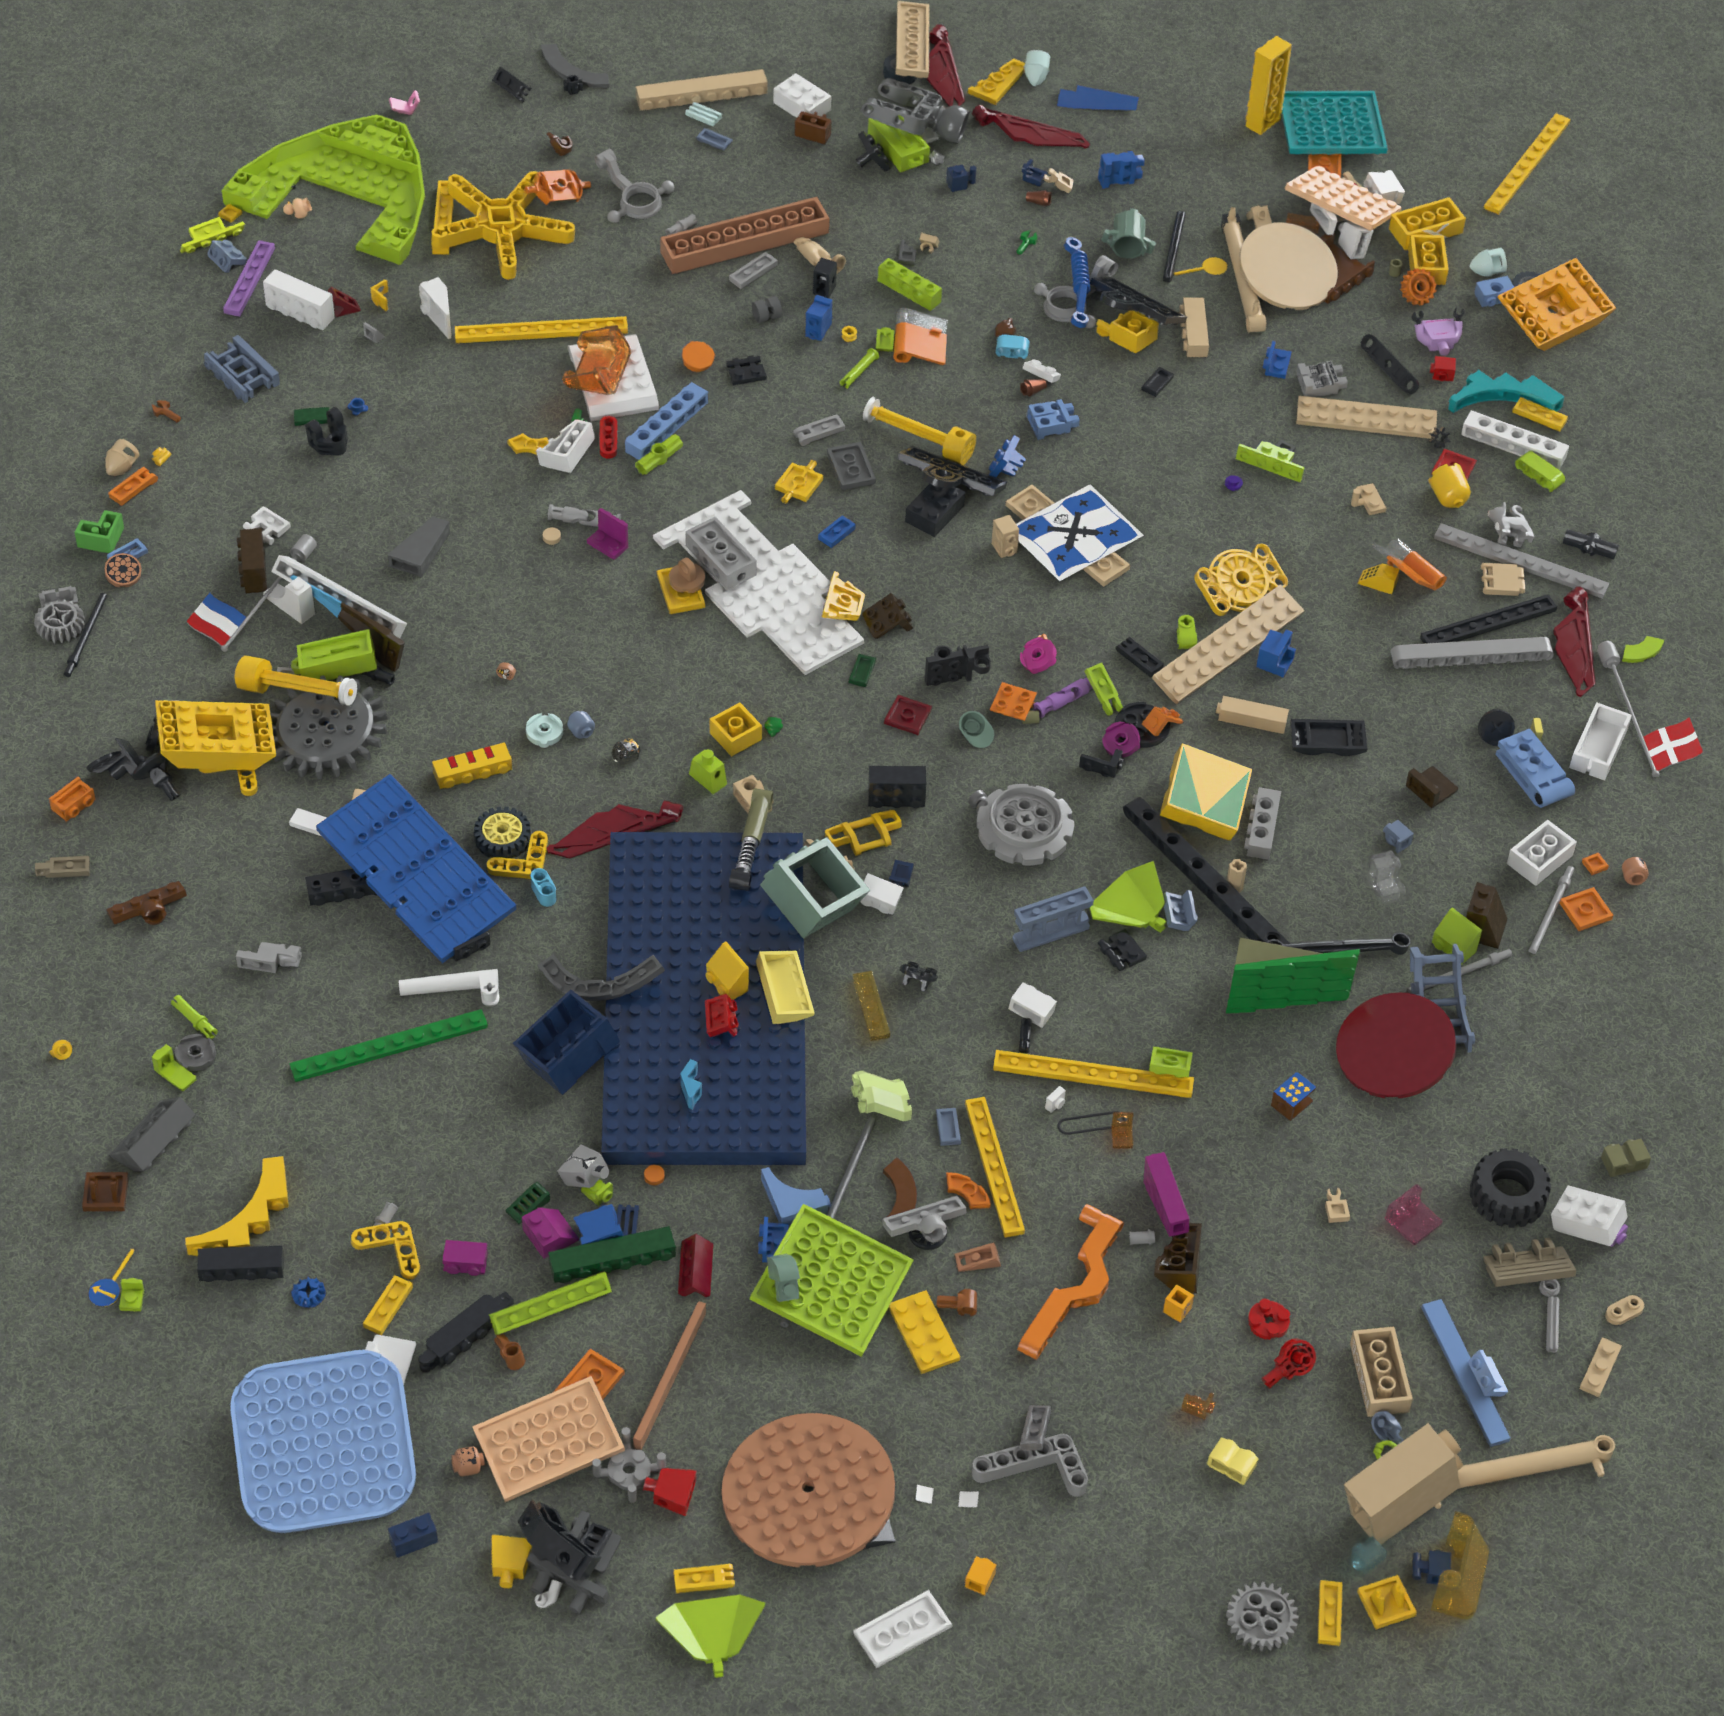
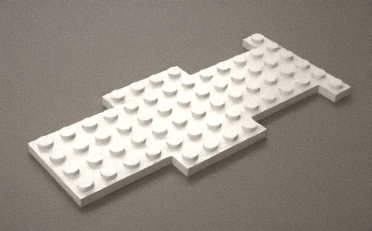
M741 490L653 535V539L663 550L679 542L717 582L705 589V594L747 638L762 630L804 675L864 644V639L846 620L821 617L826 600L824 597L827 596L830 581L794 544L778 551L739 511L751 505V500ZM715 516L757 560L756 576L728 590L717 581L686 547L685 531Z

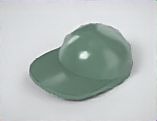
M968 711L961 716L959 729L971 745L977 748H985L993 742L994 730L980 712Z

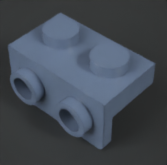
M213 240L207 256L225 273L230 271L232 265H244L247 261L242 252L237 250L232 245V242L228 240Z
M1187 890L1182 896L1165 892L1163 897L1167 926L1182 931H1189L1197 922L1192 891Z

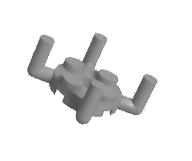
M625 1427L622 1429V1443L625 1451L612 1456L608 1463V1468L601 1469V1461L594 1459L592 1461L594 1477H609L610 1481L620 1489L627 1490L628 1501L634 1503L637 1500L636 1489L643 1486L646 1477L650 1478L651 1472H659L661 1469L666 1468V1455L663 1452L658 1453L657 1463L650 1464L644 1451L631 1449L630 1429ZM626 1466H633L635 1471L628 1474L623 1469Z

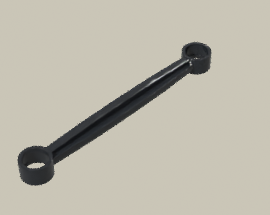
M1398 932L1393 934L1391 939L1337 940L1283 944L1279 940L1271 939L1267 943L1318 953L1360 949V952L1391 950L1395 954L1403 955L1407 952L1411 940L1406 934ZM1395 941L1402 942L1405 946L1399 945Z

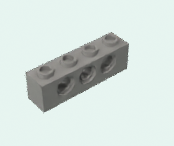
M1259 787L1258 795L1254 794L1252 805L1255 806V809L1251 808L1249 820H1253V823H1248L1247 834L1250 835V838L1246 837L1244 849H1248L1247 856L1269 860L1281 791Z

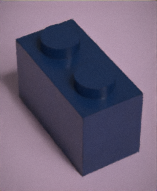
M429 1513L388 1528L389 1541L397 1558L438 1542L437 1530Z

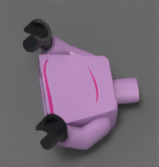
M1455 308L1453 316L1456 318V321L1454 319H1439L1421 322V319L1424 317L1423 311H1419V318L1416 316V312H1414L1411 319L1416 322L1415 331L1418 341L1427 346L1429 351L1439 350L1442 356L1449 354V349H1453L1454 344L1458 342L1462 334L1461 318L1465 312L1463 308L1461 315L1456 313L1457 308Z

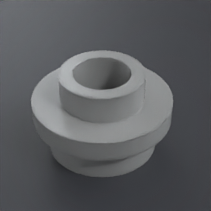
M934 150L930 153L931 162L939 165V163L943 164L944 156Z
M1557 1279L1545 1280L1540 1282L1539 1289L1543 1295L1555 1297L1560 1292V1284Z

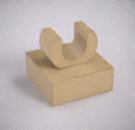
M921 233V251H924V248L929 246V253H933V247L937 248L939 245L938 237Z

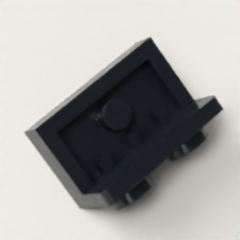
M485 932L454 947L453 958L455 961L465 959L471 954L482 951L490 946L489 933Z

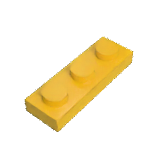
M1521 397L1512 412L1559 432L1568 419L1566 415Z
M394 1275L364 1320L363 1328L382 1335L413 1289V1283Z
M1320 1580L1317 1644L1340 1646L1342 1582Z

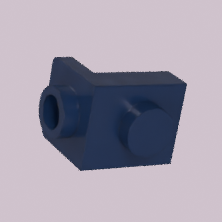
M1029 159L1021 170L1023 181L1039 187L1044 182V175H1048V172L1033 167V159Z
M895 860L889 881L903 888L904 886L909 887L914 864Z

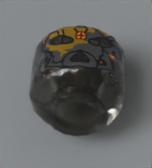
M630 738L618 741L613 746L612 757L620 765L635 762L639 758L640 746Z

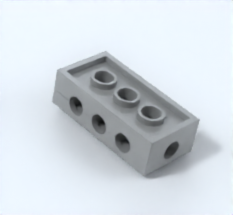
M716 516L685 531L686 547L726 590L756 576L757 560Z

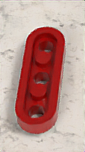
M605 416L600 420V455L607 459L614 458L617 455V419L613 416Z

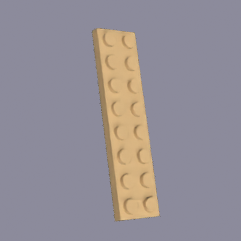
M898 1L897 75L928 78L929 4Z
M1299 396L1296 424L1431 439L1429 433H1433L1434 427H1436L1437 410Z
M1030 485L1006 501V507L1022 520L1054 504L1052 500L1033 485ZM1113 552L1083 568V570L1104 587L1130 570V564Z

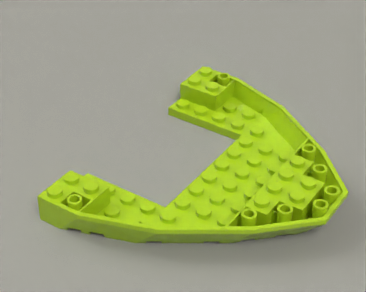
M377 114L331 124L278 144L240 168L222 189L223 204H231L242 211L265 219L270 217L292 190L291 187L294 183L296 185L300 179L383 206L385 209L357 243L356 250L401 265L410 254L425 199L419 152L406 124Z

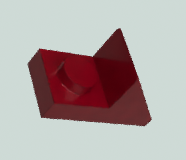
M332 286L327 291L332 294L336 317L361 311L356 299Z

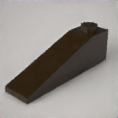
M1189 1223V1232L1172 1236L1170 1244L1164 1247L1163 1254L1156 1259L1154 1276L1171 1290L1177 1284L1191 1294H1197L1202 1223Z

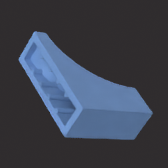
M769 1167L761 1169V1181L779 1223L791 1226L803 1204L827 1215L830 1200L827 1195L824 1196L821 1188L816 1190L792 1188L779 1181Z

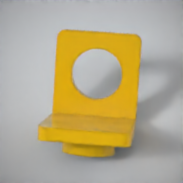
M386 279L371 287V299L376 306H380L385 311H388L387 298L383 296L388 292V281ZM384 286L382 292H378V289Z

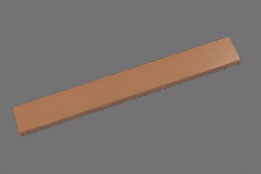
M699 1301L691 1315L633 1437L634 1449L642 1450L706 1315V1303Z

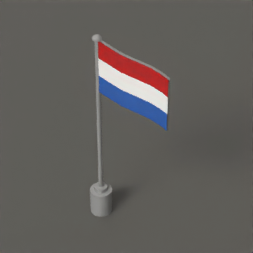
M303 534L290 550L291 557L297 562H304L317 546L315 539L310 535ZM279 576L247 617L209 593L187 620V623L195 631L215 641L221 646V650L226 652L228 650L227 647L282 577Z

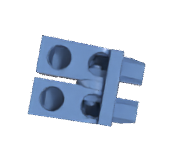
M1062 399L1057 400V402L1028 405L1027 418L1031 427H1033L1037 440L1044 439V436L1070 433L1071 428L1078 427L1080 421L1078 415H1073L1074 407L1072 403L1064 404Z

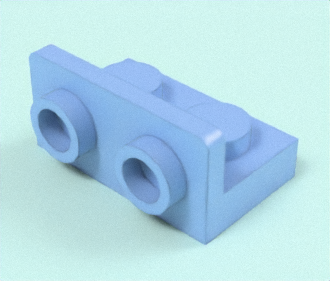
M1478 1350L1468 1360V1363L1484 1396H1504L1508 1390L1491 1357H1486L1483 1350Z

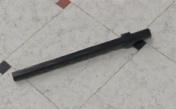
M105 593L100 594L73 654L68 658V665L64 672L66 677H71L74 668L80 662L79 657L107 598Z

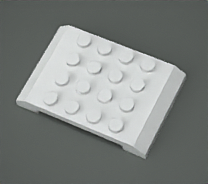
M633 334L568 345V352L571 361H573L586 401L590 421L601 420L605 416L620 417L659 410L657 394L637 335Z

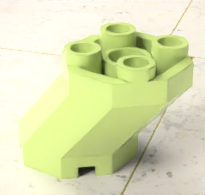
M858 1071L852 1074L854 1085L851 1086L854 1098L857 1097L859 1100L858 1109L860 1113L877 1112L901 1121L911 1120L912 1108L907 1102L910 1098L902 1080H888L865 1071Z

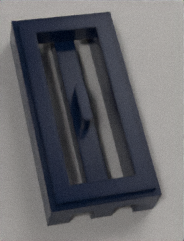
M618 1204L617 1221L620 1227L622 1211L626 1212L623 1235H628L630 1212H634L632 1234L637 1233L639 1205H635V1207L626 1205V1207H623L622 1204Z

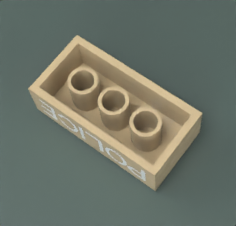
M1385 1327L1353 1331L1350 1346L1367 1416H1374L1375 1413L1380 1411H1388L1390 1414L1408 1413L1413 1399L1395 1328Z

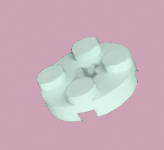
M542 713L532 716L526 724L528 740L542 748L557 743L563 736L562 721L556 715L549 713L548 716H542ZM541 728H548V731H541Z

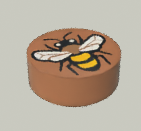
M503 662L499 664L496 673L500 678L512 680L516 669L513 665Z

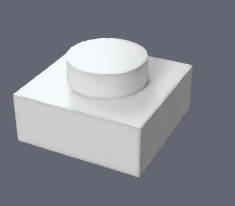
M1060 1086L1046 1098L1045 1109L1051 1113L1056 1108L1060 1109L1065 1103L1066 1090Z

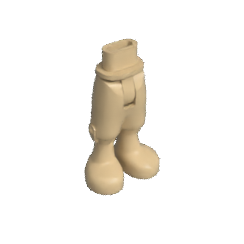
M804 237L795 239L794 244L797 246L798 251L813 266H816L822 257L837 262V274L844 268L846 258L843 255L837 254L831 259L830 254L819 244L811 241V239Z

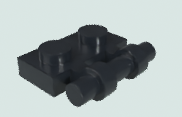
M750 355L747 358H733L731 361H726L727 368L734 367V369H729L732 384L738 385L767 380L763 364H755L761 363V357Z
M1126 929L1109 936L1111 943H1107L1104 939L1098 941L1101 952L1109 957L1112 966L1116 967L1119 971L1125 969L1124 962L1129 967H1132L1147 958V955ZM1114 950H1117L1120 956L1116 955Z

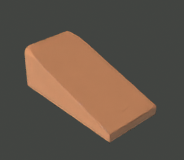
M994 1243L955 1254L958 1272L1001 1266ZM964 1257L966 1265L961 1264V1259Z

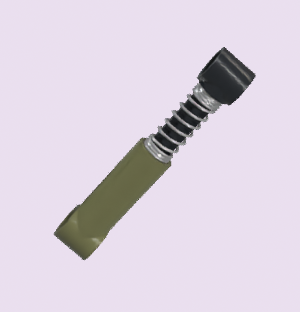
M753 789L751 806L741 839L743 844L736 869H732L730 874L729 888L743 891H749L752 879L751 865L753 864L756 848L761 842L768 811L772 806L773 791Z

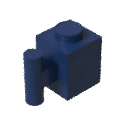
M963 164L947 168L946 182L951 192L967 189L968 181L970 184H975V166H971L969 172H966Z
M1429 1550L1426 1561H1421V1553H1413L1412 1578L1420 1580L1421 1573H1426V1583L1448 1586L1451 1578V1553L1443 1550Z

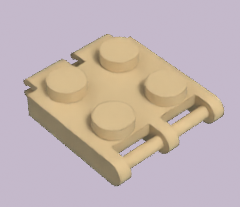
M1481 564L1484 594L1518 596L1519 593H1525L1524 569L1522 567H1517V564Z

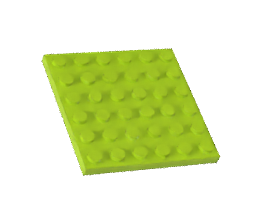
M803 1204L773 1255L789 1254L795 1259L800 1279H797L799 1299L777 1301L775 1280L769 1278L767 1266L753 1290L750 1300L862 1357L914 1260Z

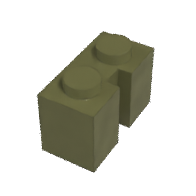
M1631 1139L1624 1142L1623 1146L1610 1144L1604 1147L1601 1159L1610 1177L1647 1169L1651 1157L1642 1139Z

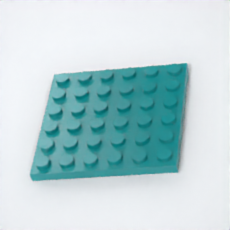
M1285 91L1282 119L1289 154H1387L1388 147L1375 91Z

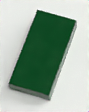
M329 407L294 409L295 426L306 425L313 419L319 424H327L326 412L329 410Z
M858 654L848 683L867 687L876 663V657Z

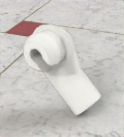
M552 1580L549 1591L538 1594L535 1597L536 1605L540 1608H545L555 1604L562 1583Z

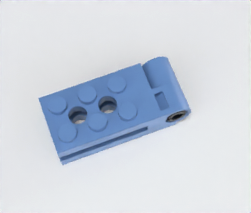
M1531 729L1499 740L1498 747L1500 749L1496 750V756L1536 806L1542 808L1575 794V787L1571 779L1565 778L1566 773Z

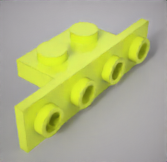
M217 217L190 227L188 231L193 240L182 244L180 252L192 253L200 246L203 248L210 246L213 240L223 241L227 236H237L242 233L245 224L241 222L225 228L221 218Z

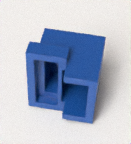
M1270 629L1259 648L1256 667L1284 677L1295 657L1296 649L1289 647L1293 632L1285 630L1284 634Z

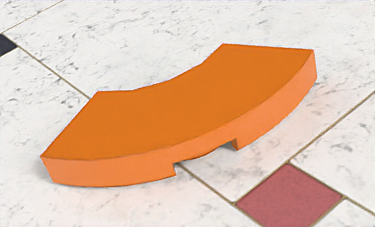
M946 1173L948 1193L962 1196L968 1202L970 1209L991 1207L989 1197L981 1185L979 1186L968 1176L958 1173Z

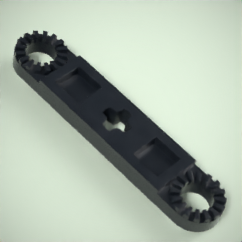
M1372 334L1363 336L1360 342L1361 348L1402 391L1407 394L1417 392L1419 381L1376 336ZM1372 339V346L1367 347V341ZM1388 361L1391 362V367L1388 366ZM1413 381L1412 388L1408 390L1407 384Z

